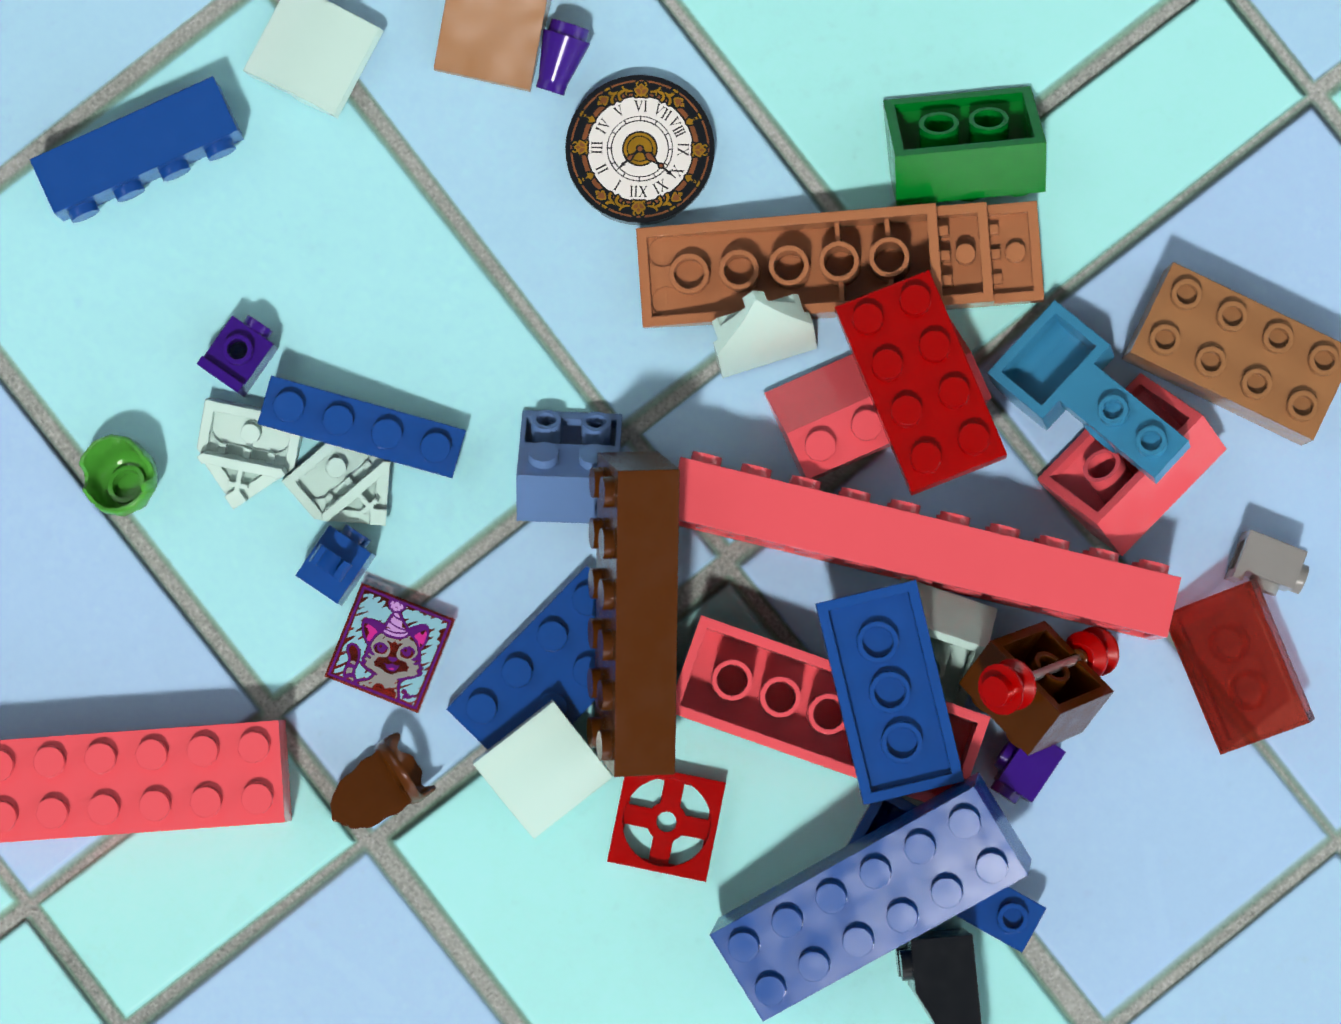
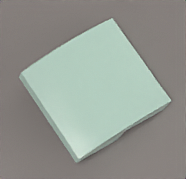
M280 0L243 71L254 79L292 95L299 102L338 119L384 31L327 0Z
M553 699L473 761L476 769L534 839L613 778L610 771L602 761H599L598 756Z

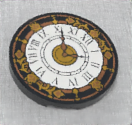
M631 75L617 78L603 84L589 94L577 108L571 119L565 145L570 178L580 195L601 215L628 225H651L664 222L676 217L678 213L691 205L708 183L712 172L715 151L710 122L695 98L671 81L648 75Z

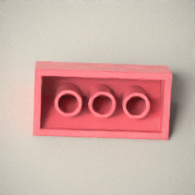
M951 321L984 401L987 404L992 396L972 352ZM852 354L764 393L802 477L816 480L890 447Z

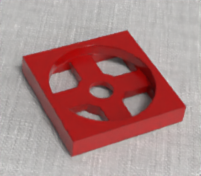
M678 772L670 775L624 777L607 862L706 882L726 782ZM655 779L665 780L660 803L652 808L629 804L631 795L640 786ZM684 784L693 786L703 796L709 809L708 820L685 815V812L680 807ZM663 812L674 814L677 820L675 828L669 832H664L657 826V817ZM625 824L648 828V831L653 836L649 859L639 857L629 846L624 835ZM681 835L704 840L702 849L688 861L678 865L669 863L672 843Z

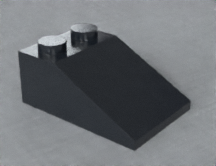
M964 928L927 931L905 943L904 946L895 949L898 977H902V981H908L909 987L932 1024H982L973 935Z

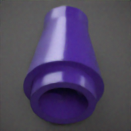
M551 18L548 30L543 29L539 78L536 87L565 95L572 76L590 46V43L586 42L589 34L588 29Z

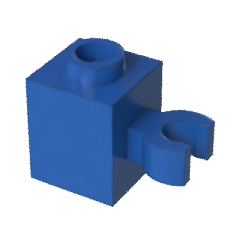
M347 524L341 532L329 525L295 576L335 603L343 605L376 557L366 550L371 540Z

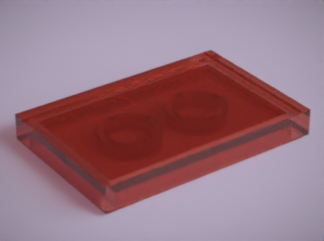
M1256 578L1173 611L1169 633L1220 755L1315 720Z

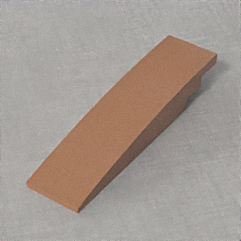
M1037 201L987 205V202L942 206H936V203L636 228L643 328L713 325L712 321L717 317L744 309L745 305L742 298L751 291H764L768 301L791 294H798L804 312H809L811 319L837 317L835 314L836 306L927 270L932 275L946 310L1044 302Z

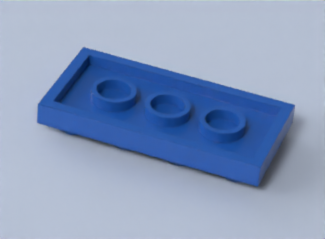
M586 566L446 709L487 750L552 699L571 724L595 702V698L589 697L587 688L588 669L595 668V649H591L588 642L589 618H596V599L590 598L588 589L590 567Z
M912 580L815 603L863 805L964 782L917 581Z

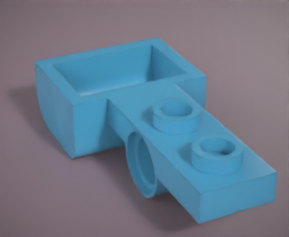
M1054 300L987 372L990 381L1010 402L1045 430H1048L1067 410L1083 424L1085 429L1101 445L1112 453H1119L1157 484L1191 447L1189 440L1102 371L1115 358L1111 345Z

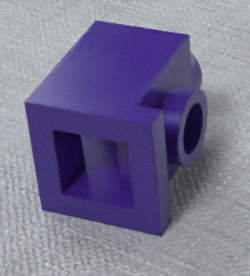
M250 315L246 317L243 323L232 316L204 357L201 356L196 364L245 397L278 350L268 340L273 331ZM236 342H244L247 345V353L241 359H233L230 355V348Z
M1008 741L993 763L999 771L993 778L995 781L990 788L1013 804H1016L1020 797L1027 802H1033L1066 751L1057 745H1052L1027 756L1022 749L1017 748Z

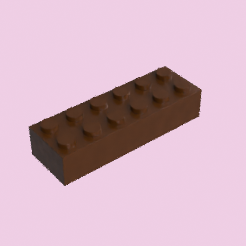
M658 451L597 453V467H591L589 473L590 495L592 498H597V518H590L589 543L592 549H596V568L589 569L588 589L590 598L596 599V618H589L588 642L589 647L595 649V668L588 669L587 688L589 697L595 698V717H588L587 740L589 747L594 748L599 761L604 762L614 777L675 774L680 469Z

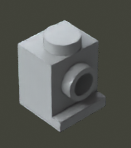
M1254 530L1242 532L1224 579L1234 583L1242 581L1244 576L1250 578L1247 584L1248 587L1271 596H1276L1278 590L1299 594L1309 573V566L1303 564L1308 552Z

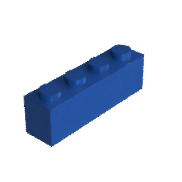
M212 76L31 158L30 162L54 214L63 222L71 219L72 223H77L95 216L100 211L99 205L114 198L118 202H124L139 196L145 191L143 185L162 177L163 181H171L185 175L191 170L189 164L204 157H207L209 161H213L231 154L236 150L234 144L244 140L220 85Z

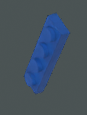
M275 376L270 377L258 424L449 478H453L466 432L464 429Z

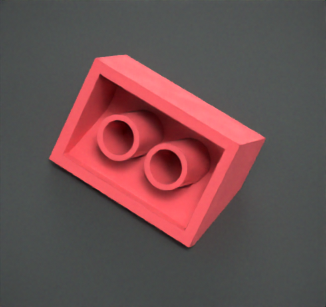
M1141 373L1125 389L1189 440L1191 446L1161 480L1155 484L1119 453L1115 454L1106 449L1086 429L1037 478L1039 483L1092 535L1116 553H1119L1120 556H1123L1226 450L1224 444L1201 413Z

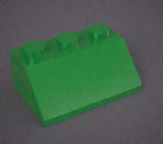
M1031 86L883 100L889 170L896 206L954 200L974 201L978 198L1007 195L1019 197L1028 193L1046 192V139Z

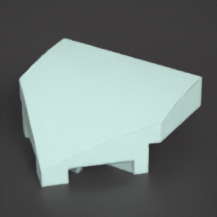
M751 291L742 298L745 305L744 309L717 317L712 321L717 340L713 342L722 378L817 349L815 330L810 313L804 312L798 294H791L768 301L764 291Z
M208 397L205 399L197 443L200 455L197 458L211 472L226 494L224 497L234 510L297 466L302 436L259 425L258 420L261 407Z
M325 443L282 480L284 485L314 519L329 522L337 521L386 526L391 463L388 460Z

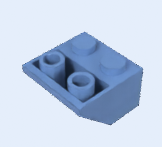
M552 410L522 411L516 473L517 521L589 524L590 518H597V498H592L590 495L589 473L591 467H597V453L621 452L622 414L558 412Z

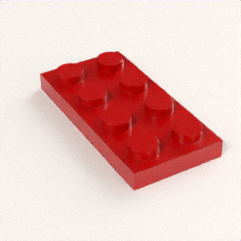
M929 270L835 307V314L911 496L1006 459L1007 453Z

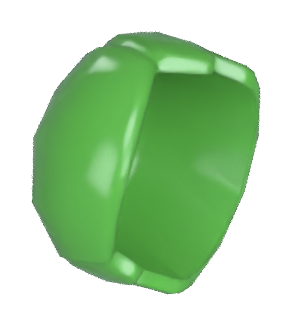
M110 434L91 443L79 461V466L82 468L85 477L82 491L89 501L105 514L124 517L146 507L156 490L158 472L154 458L139 443L129 437Z

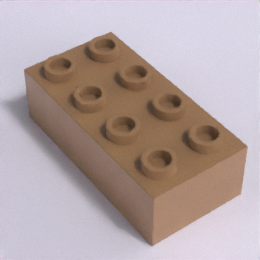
M1175 262L1171 263L1163 271L1122 357V360L1301 446L1314 440L1341 383V342Z

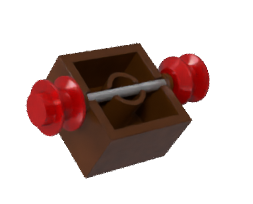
M1042 621L991 640L959 684L971 696L976 707L987 713L1006 732L1008 740L1029 756L1084 731L1114 692L1100 676L1111 673L1117 666L1119 647L1113 635L1104 628L1097 626L1088 627L1083 631L1073 633L1064 641L1046 621Z

